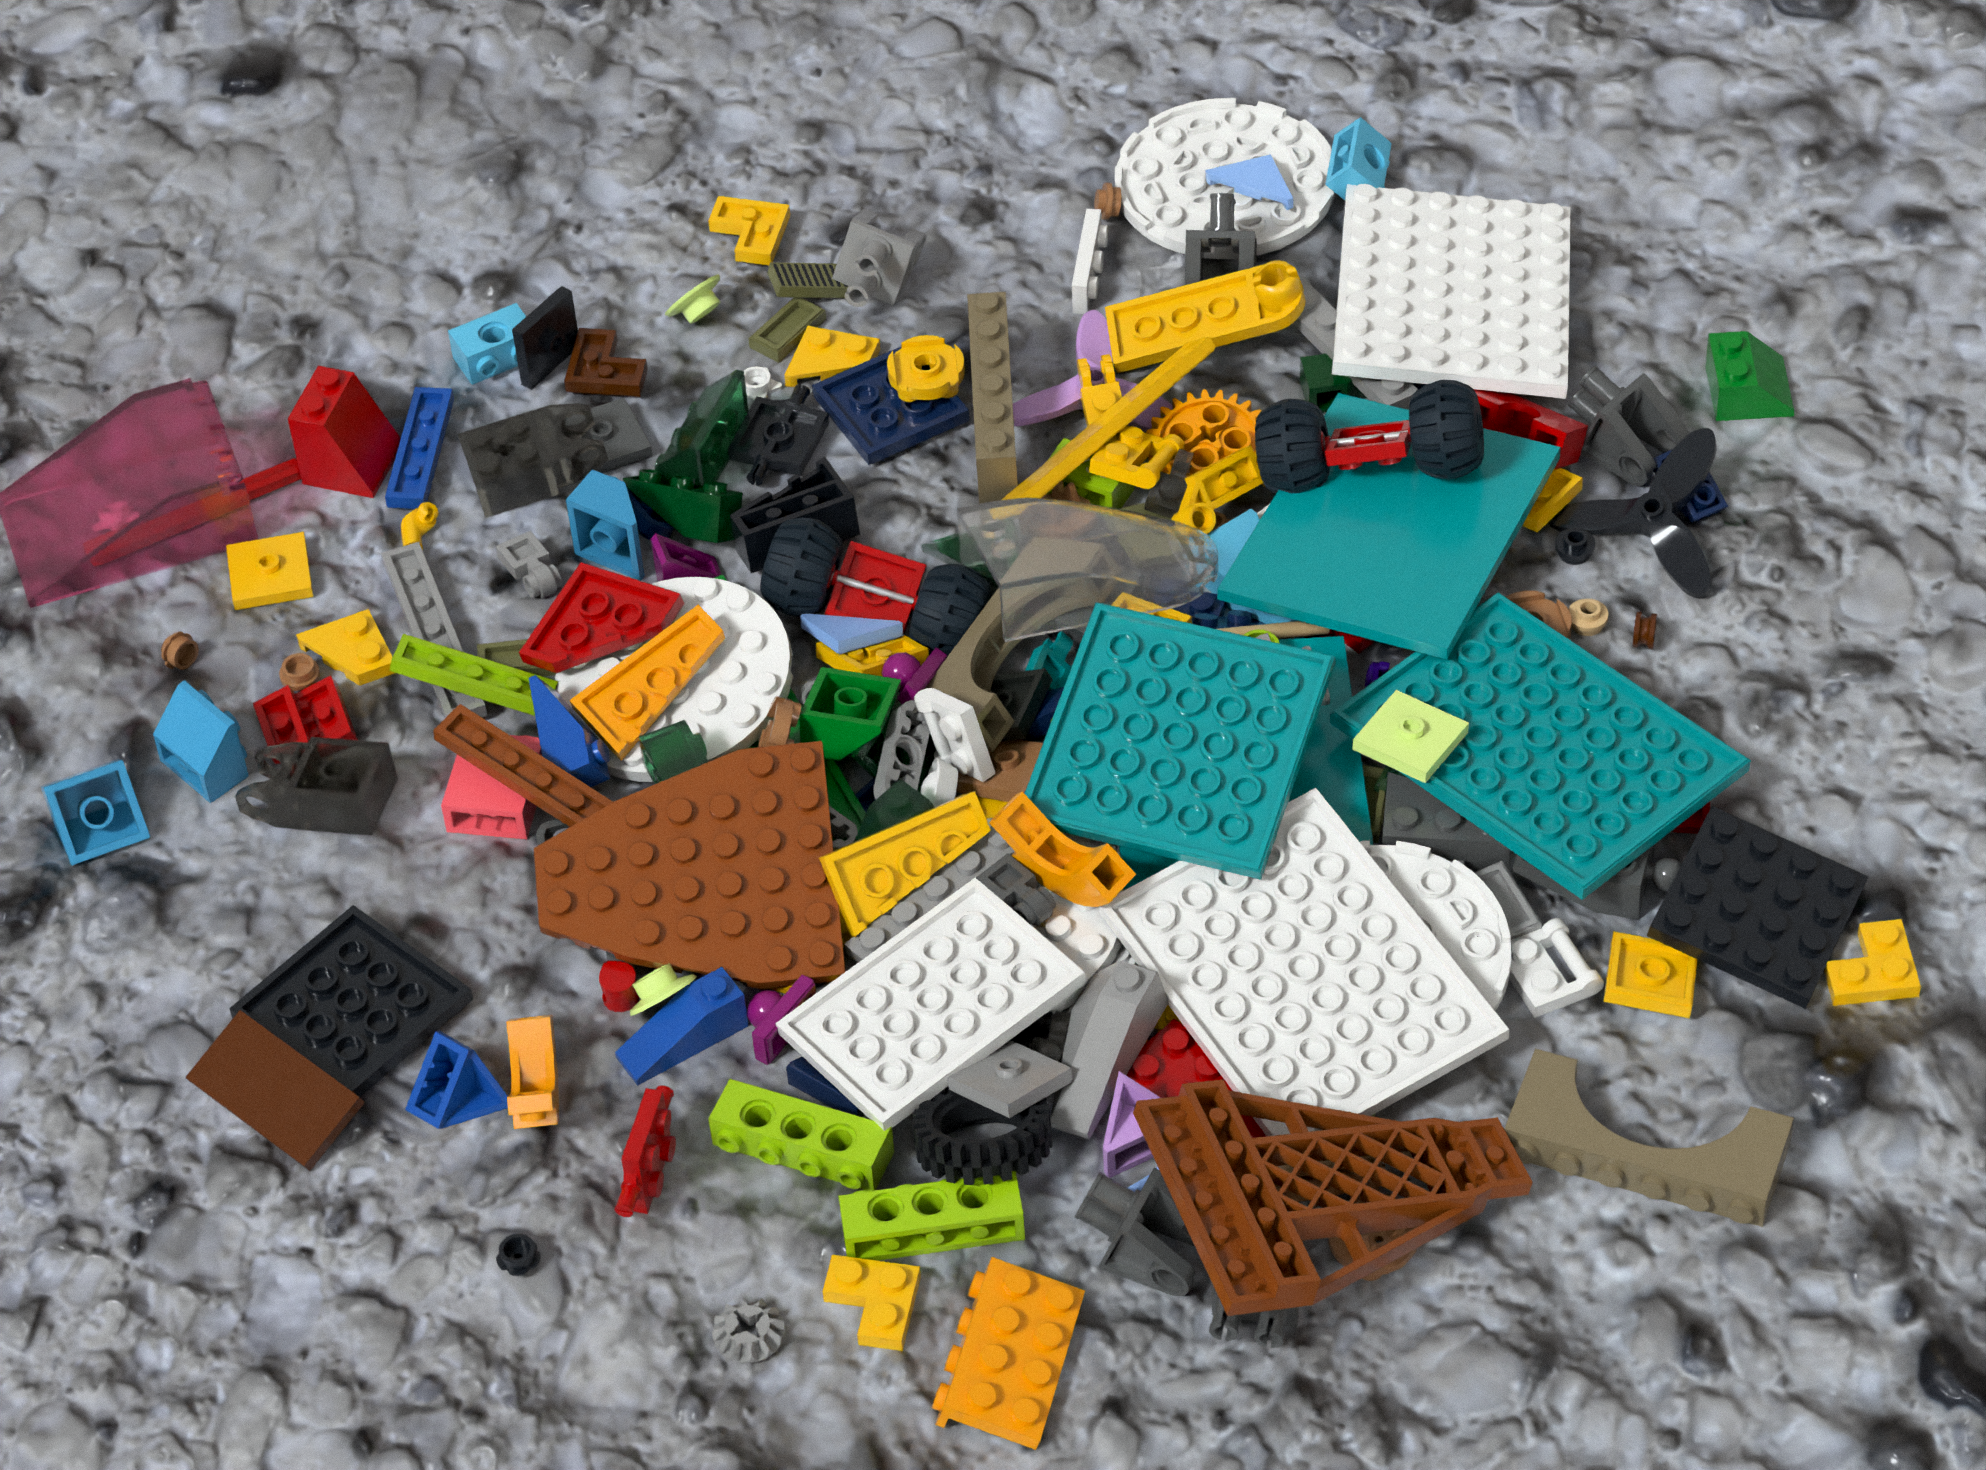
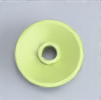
M717 274L708 278L687 292L665 312V315L672 317L682 313L690 324L705 317L721 303L712 291L720 281V275Z
M670 963L655 969L632 984L641 1000L630 1010V1016L636 1015L668 998L694 981L697 976L690 974L678 978Z

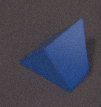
M435 1031L405 1110L437 1129H442L507 1109L508 1095L472 1048L441 1031Z

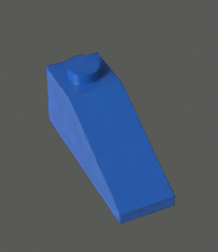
M538 676L529 677L542 756L590 787L609 780L607 762L610 761V754L605 743L590 730L557 691Z
M720 967L681 989L615 1052V1056L638 1086L748 1027L744 994L723 967Z

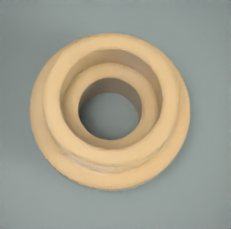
M1580 599L1569 607L1572 617V629L1579 635L1594 636L1600 633L1608 622V609L1598 600Z

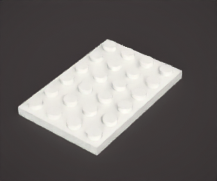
M975 877L775 1024L778 1028V1034L860 1111L885 1131L891 1126L893 1128L912 1114L915 1109L919 1108L920 1103L932 1099L948 1087L949 1076L987 1058L1086 984L1087 980L1085 972Z

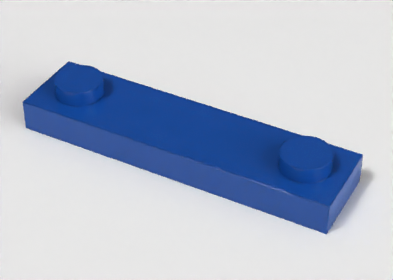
M414 388L385 495L387 508L416 509L421 503L428 501L454 403V395L451 388Z

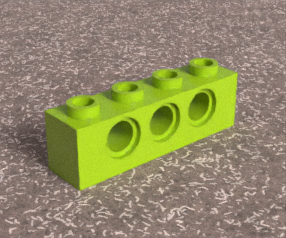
M729 1079L708 1118L712 1145L718 1146L729 1153L739 1152L759 1158L764 1163L770 1165L779 1164L793 1168L810 1177L819 1176L840 1182L850 1189L876 1190L894 1154L892 1126L884 1131L873 1120L733 1079Z
M1012 1171V1179L1004 1182L1000 1175L993 1176L994 1184L984 1185L983 1178H976L974 1185H964L963 1178H959L955 1184L946 1182V1179L937 1182L916 1185L903 1184L895 1188L874 1191L860 1190L852 1194L839 1195L846 1256L880 1261L1025 1240L1024 1216L1016 1172Z

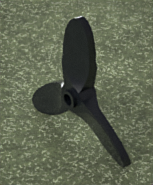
M1701 428L1687 435L1670 452L1658 468L1648 493L1631 499L1589 500L1567 504L1548 524L1558 531L1580 528L1592 535L1642 533L1651 538L1658 561L1673 582L1689 596L1706 598L1711 591L1712 584L1708 563L1691 531L1675 515L1695 496L1710 471L1717 451L1716 438L1713 431L1709 428Z

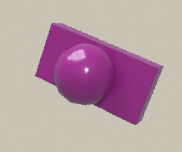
M935 648L922 665L913 655L906 652L895 653L885 660L882 676L901 679V687L899 689L901 693L894 701L890 714L905 702L914 700L915 694L928 685L946 660L947 655Z
M801 975L784 996L776 991L765 990L751 998L747 1008V1016L755 1027L752 1032L756 1060L768 1065L788 1044L778 1034V1028L775 1023L816 994L814 980Z

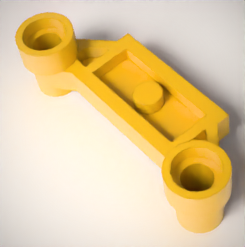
M1251 445L1243 447L1184 478L1187 488L1178 512L1171 519L1172 529L1178 535L1189 534L1191 536L1207 534L1213 530L1216 524L1214 509L1261 484L1265 487L1260 476L1257 455Z

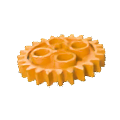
M1203 389L1201 398L1196 399L1191 392H1187V402L1182 403L1177 398H1173L1172 410L1162 406L1160 408L1161 418L1152 417V429H1147L1146 431L1148 434L1162 438L1169 434H1175L1183 440L1184 451L1177 459L1171 460L1160 472L1161 477L1159 479H1166L1167 490L1173 489L1178 485L1179 494L1183 497L1187 488L1184 478L1243 447L1251 445L1256 453L1255 424L1261 410L1252 411L1250 400L1239 405L1238 394L1236 393L1226 400L1223 399L1222 390H1219L1215 397H1209L1207 390ZM1154 455L1148 456V462L1152 459Z

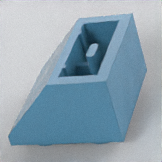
M185 680L179 683L153 733L160 761L209 803L215 801L249 776L245 763L247 753L240 743L238 735L240 726L236 718L229 711L222 712L217 708L205 691L201 689L197 691Z

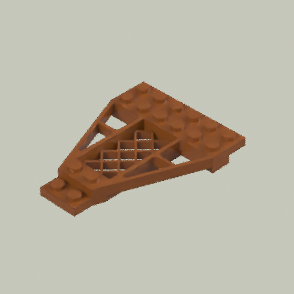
M1224 1080L1182 1084L1178 1096L1139 1100L1136 1102L1133 1111L1134 1117L1227 1316L1312 1306L1479 1215L1484 1211L1488 1200L1528 1195L1533 1184L1498 1117L1462 1122L1439 1118L1396 1121L1230 1091ZM1241 1115L1283 1122L1286 1124L1290 1134L1251 1138ZM1307 1127L1317 1128V1129H1322V1130L1309 1132L1308 1129H1307ZM1409 1151L1412 1158L1400 1152ZM1371 1156L1376 1160L1374 1161V1163H1371L1360 1157ZM1329 1160L1335 1164L1333 1168H1330L1318 1161ZM1384 1162L1404 1172L1403 1177L1401 1178L1381 1168V1164ZM1289 1165L1294 1169L1289 1173L1277 1166ZM1344 1167L1364 1178L1362 1182H1359L1340 1173V1169ZM1303 1172L1323 1183L1318 1187L1298 1176ZM1411 1176L1426 1183L1429 1191L1409 1182ZM1372 1181L1393 1193L1389 1197L1368 1185ZM1274 1183L1281 1186L1279 1192L1277 1191ZM1331 1186L1352 1197L1348 1202L1328 1192V1188ZM1288 1191H1291L1311 1202L1308 1206H1305L1287 1197L1286 1194ZM1417 1227L1372 1252L1368 1251L1360 1235ZM1331 1237L1340 1238L1344 1241L1354 1262L1320 1279L1302 1241Z

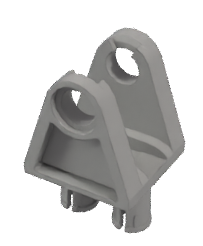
M864 208L850 222L832 279L848 285L845 298L854 307L866 305L870 296L894 306L921 254L927 234L913 228L903 238L885 232L873 226L879 214Z

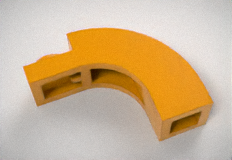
M1023 791L1015 794L989 822L1015 851L1011 855L1013 858L1031 871L1040 884L1073 903L1088 907H1099L1109 904L1136 875L1108 843L1091 848L1080 845L1066 837L1045 817Z
M553 1015L509 1019L506 1021L511 1066V1094L507 1097L508 1113L513 1116L514 1129L557 1125L559 1122V1086Z

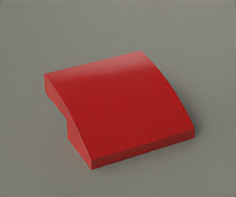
M331 675L297 693H294L290 686L287 685L253 703L271 758L275 764L307 760L333 752L358 740L339 686Z

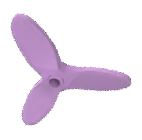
M1090 310L1082 316L1076 335L1075 348L1076 363L1078 359L1086 358L1090 365L1092 386L1105 384L1103 373L1100 369V356L1110 354L1113 364L1107 320L1097 310ZM1078 373L1059 385L1036 392L1013 403L1014 426L1031 425L1059 417L1074 410L1083 409ZM1115 377L1116 382L1119 381L1122 397L1137 385L1136 383ZM1159 397L1128 425L1137 427L1146 433L1147 429H1152V417L1161 418L1160 408L1163 406L1172 410L1173 405L1164 398Z

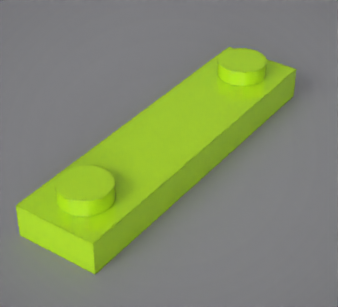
M402 635L392 657L389 671L535 716L529 677L536 674L413 636ZM536 675L554 690L556 689L558 681Z

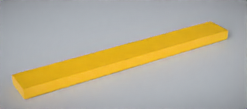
M1208 336L1183 345L988 510L987 513L994 523H1002L1019 518L1214 352L1216 346L1211 338Z

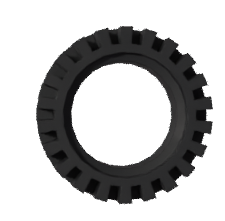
M946 1087L945 1095L938 1093L930 1101L926 1100L920 1103L919 1109H915L913 1113L912 1126L918 1163H921V1167L925 1172L931 1170L933 1177L940 1179L946 1175V1182L954 1184L960 1177H963L964 1185H974L976 1178H983V1183L986 1185L994 1184L993 1176L1000 1175L1003 1182L1011 1180L1012 1171L1022 1176L1029 1172L1028 1165L1037 1168L1042 1164L1041 1157L1047 1158L1053 1145L1049 1104H1047L1046 1098L1008 1118ZM999 1122L1018 1127L1007 1134L981 1140H965L948 1136V1134L959 1128L979 1123Z

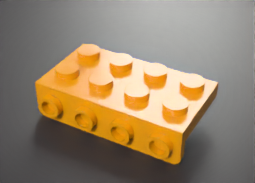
M991 1257L984 1273L976 1270L967 1295L975 1298L972 1309L964 1307L956 1329V1333L963 1335L960 1347L952 1345L944 1367V1371L951 1373L948 1384L940 1383L932 1404V1409L939 1411L935 1425L944 1428L948 1419H952L1036 1450L1043 1434L1085 1290Z

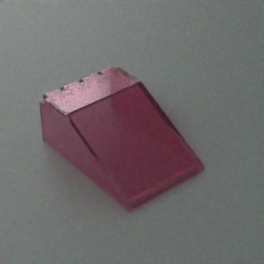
M191 378L133 394L0 492V515L30 608L226 552V545L258 540L247 489L244 482L240 483L243 480V476L207 381L201 380L192 383Z

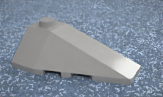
M1118 961L1093 974L1071 1011L1061 1063L1072 1068L1073 1081L1055 1092L1050 1115L1052 1128L1090 1139L1113 1099L1118 1072L1120 1071L1127 1075L1168 1005L1167 996L1157 971Z

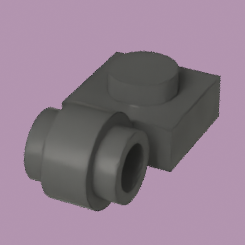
M1006 854L976 877L977 880L1008 906L1011 907L1017 902L1018 904L1013 908L1014 911L1031 926L1033 924L1039 926L1053 914L1052 910L1056 907V902L1047 889L1044 887L1035 889L1038 886L1036 876L1010 854Z

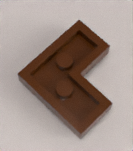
M579 328L564 380L566 392L641 397L648 371L646 359L614 357L618 342L616 330Z

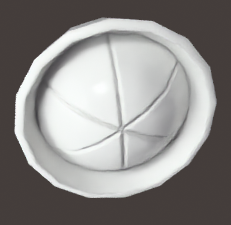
M938 757L932 762L928 775L920 788V814L955 799L958 769Z

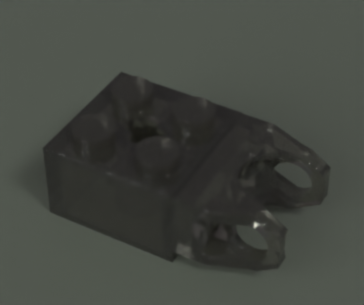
M578 403L548 405L458 434L485 518L559 495L558 488L577 483L586 477L592 469L597 470L608 461L602 440L581 438L595 425L589 405ZM581 414L585 416V419L580 424L565 425L567 419L573 415ZM588 450L599 452L590 461H581L577 458Z
M311 737L308 743L290 742L267 746L257 751L254 759L258 765V773L269 778V780L254 782L239 789L235 799L239 812L273 827L372 836L395 787L398 776L388 743ZM273 758L280 761L281 769L271 767L265 759ZM246 797H254L267 803L268 806L265 808L255 807L247 801Z

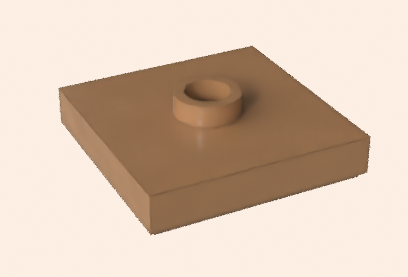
M1023 739L1000 742L993 752L988 751L996 774L982 782L959 772L956 792L962 794L975 792L978 797L1009 802L1017 793L1022 791L1025 793L1043 743Z

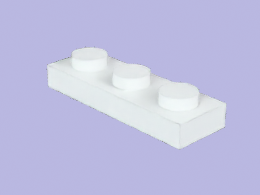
M1086 208L1071 286L1073 313L1076 314L1088 312L1090 300L1097 299L1099 279L1095 276V273H1102L1104 255L1103 251H1100V247L1106 248L1108 243V225H1102L1101 209Z

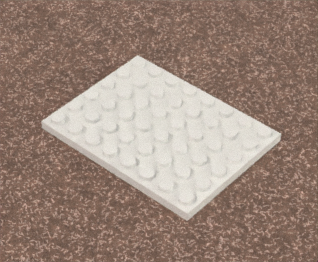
M1347 184L1332 374L1419 384H1430L1443 379L1455 380L1477 390L1566 399L1568 389L1571 207L1560 206L1555 203H1527L1517 199L1498 200L1478 195L1468 197L1449 195L1445 192L1429 193L1411 191L1407 188H1375L1369 184Z
M1317 788L1288 802L1261 880L1185 861H1178L1120 892L1109 904L1099 906L1100 915L1140 967L1158 972L1169 1007L1232 1091L1372 1116L1509 1039V1028ZM1253 1117L1266 1136L1290 1134L1286 1124L1283 1122ZM1307 1127V1129H1308L1309 1132L1322 1130V1129Z

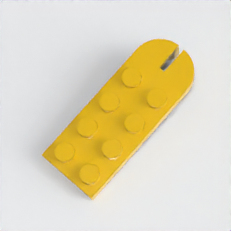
M1275 260L1252 268L1106 306L1105 312L1111 352L1116 372L1121 373L1166 361L1186 343L1208 336L1214 345L1219 347L1276 332L1290 326L1299 318L1305 307L1304 289L1296 268L1285 261Z

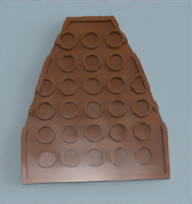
M815 741L738 749L618 799L535 847L534 861L538 918L541 933L557 939H570L575 945L589 950L591 947L598 948L614 954L615 959L630 964L657 969L670 963L674 972L681 974L683 970L707 975L723 967L732 980L746 982L747 987L756 989L792 986L801 975L814 980L815 984L833 982L845 973L839 905L819 860V857L833 852L823 742Z

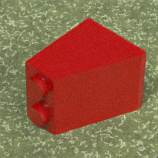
M318 365L288 417L302 484L374 499L395 461L401 438L354 372Z

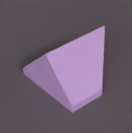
M1120 1071L1118 1072L1103 1143L1104 1173L1109 1178L1154 1158L1134 1117L1133 1111L1137 1101L1158 1099L1160 1097Z

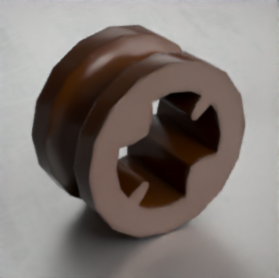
M1636 612L1633 648H1638L1639 645L1645 644L1648 649L1653 650L1657 614L1652 613L1651 616L1644 617L1642 612Z

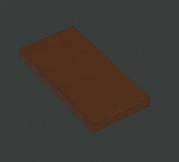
M241 1010L238 1011L185 1077L194 1086L309 1171H311L365 1103L359 1096Z

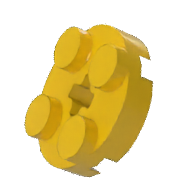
M934 335L912 337L901 343L902 348L895 354L892 351L888 356V379L902 401L913 402L916 400H933L941 397L951 398L959 392V385L965 375L964 356L960 348L955 344V349L946 345L945 338ZM924 365H929L930 370L921 369Z

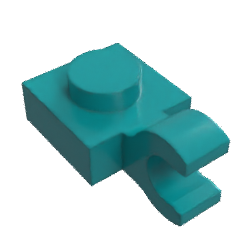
M1063 631L1058 633L1054 642L1049 638L1046 639L1041 646L1033 650L1025 671L1045 668L1053 679L1048 691L1064 687L1071 670V666L1065 662V659L1073 646V640Z

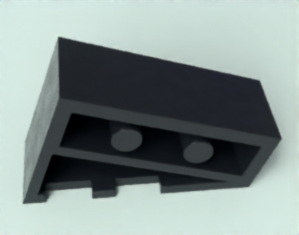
M825 456L815 462L816 469L802 478L795 474L787 479L788 486L772 496L770 492H766L730 515L737 553L750 573L763 570L774 535L779 526L786 520L795 518L818 519L829 525L840 536L842 542L860 535L854 496Z

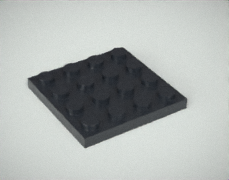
M1711 806L1650 925L1647 936L1806 1009L1869 876Z
M352 905L229 1009L232 1019L241 1010L357 1096L361 1097L432 1036L435 1031L440 1029L473 1000L471 988Z

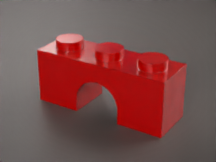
M1474 389L1480 405L1483 428L1561 447L1560 459L1554 468L1556 470L1579 461L1588 425L1512 393Z

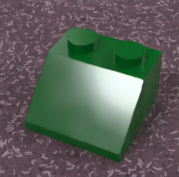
M1748 331L1708 333L1705 368L1716 421L1794 417L1795 411L1782 355Z
M821 667L800 712V743L822 741L824 759H843L881 733L901 687V679Z

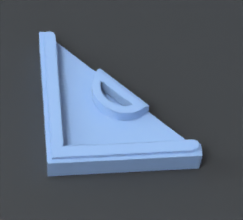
M1271 154L1205 170L1206 182L1209 185L1221 183L1233 187L1236 193L1261 201L1264 197L1280 202L1286 210L1293 208V197Z
M821 614L800 615L801 628L839 655L903 636V623L900 621Z

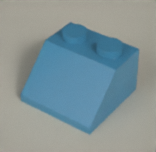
M592 469L566 499L574 552L580 557L641 581L645 574L637 521L626 484L614 476H608Z
M117 759L40 786L71 866L151 838L122 759Z

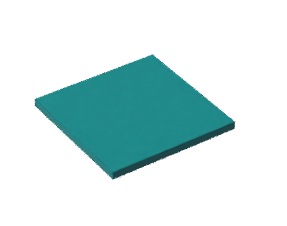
M1096 602L1024 794L1060 832L1261 880L1336 664L1335 656Z

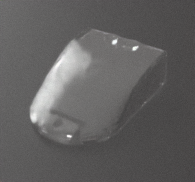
M1040 498L997 500L957 508L961 565L969 567L985 563L1000 589L1002 632L1005 642L1087 626L1096 602L1146 614L1172 609L1189 603L1203 595V587L1210 581L1215 582L1218 577V550L1213 540L1201 530L1179 521L1108 506Z

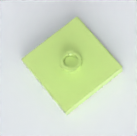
M1395 690L1355 736L1352 750L1426 783L1468 734L1469 723Z

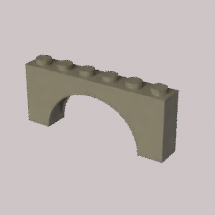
M1006 292L967 294L981 525L1016 523V519L994 523L987 513L988 510L1018 486Z
M1032 542L924 688L937 689L973 706L988 751L993 752L1014 723L1013 718L995 693L991 692L996 672L1010 651L1027 634L1043 622L1066 610L1102 602L1121 576L1103 547ZM929 734L927 745H934L931 734Z
M1535 1048L1504 1128L1523 1164L1539 1165L1556 1170L1563 1175L1579 1176L1600 1182L1607 1187H1619L1643 1194L1651 1199H1662L1684 1205L1694 1211H1706L1731 1218L1738 1223H1749L1763 1227L1791 1144L1793 1117L1750 1106L1746 1116L1735 1129L1713 1142L1689 1148H1660L1643 1145L1610 1131L1586 1109L1576 1088L1577 1059Z

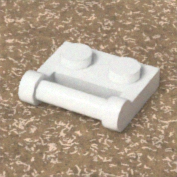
M926 688L915 694V704L918 711L924 714L936 748L934 758L938 757L957 768L961 774H967L982 782L996 774L973 706L934 688Z
M1554 918L1545 923L1541 929L1511 940L1512 954L1509 980L1534 1018L1591 997L1601 991L1604 986V980L1598 971L1590 969L1568 936L1569 928L1561 918ZM1556 947L1576 977L1575 981L1566 982L1545 950L1546 948Z

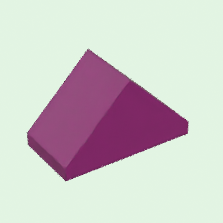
M656 533L651 538L658 581L682 577L715 578L722 575L714 556Z

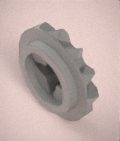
M743 1297L741 1302L734 1306L726 1303L724 1312L720 1316H714L712 1331L714 1345L724 1357L734 1362L754 1363L770 1357L781 1346L785 1336L784 1321L777 1307L771 1308L762 1298L758 1302H749ZM739 1322H745L749 1326L755 1324L758 1338L748 1331L741 1332Z

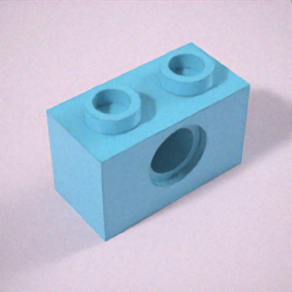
M1358 118L1334 135L1325 185L1343 200H1345L1347 184H1369L1375 188H1385L1384 184L1387 168L1390 163L1389 156L1392 143L1364 119Z
M517 303L448 330L453 359L472 385L518 366L512 329L526 315Z

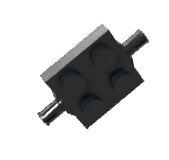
M797 384L787 400H771L756 396L728 448L729 460L753 465L747 474V481L754 485L755 481L756 486L761 485L770 469L802 476L829 425L828 412L811 409L804 405L807 397L810 395V389L807 386L803 385L801 388V384Z

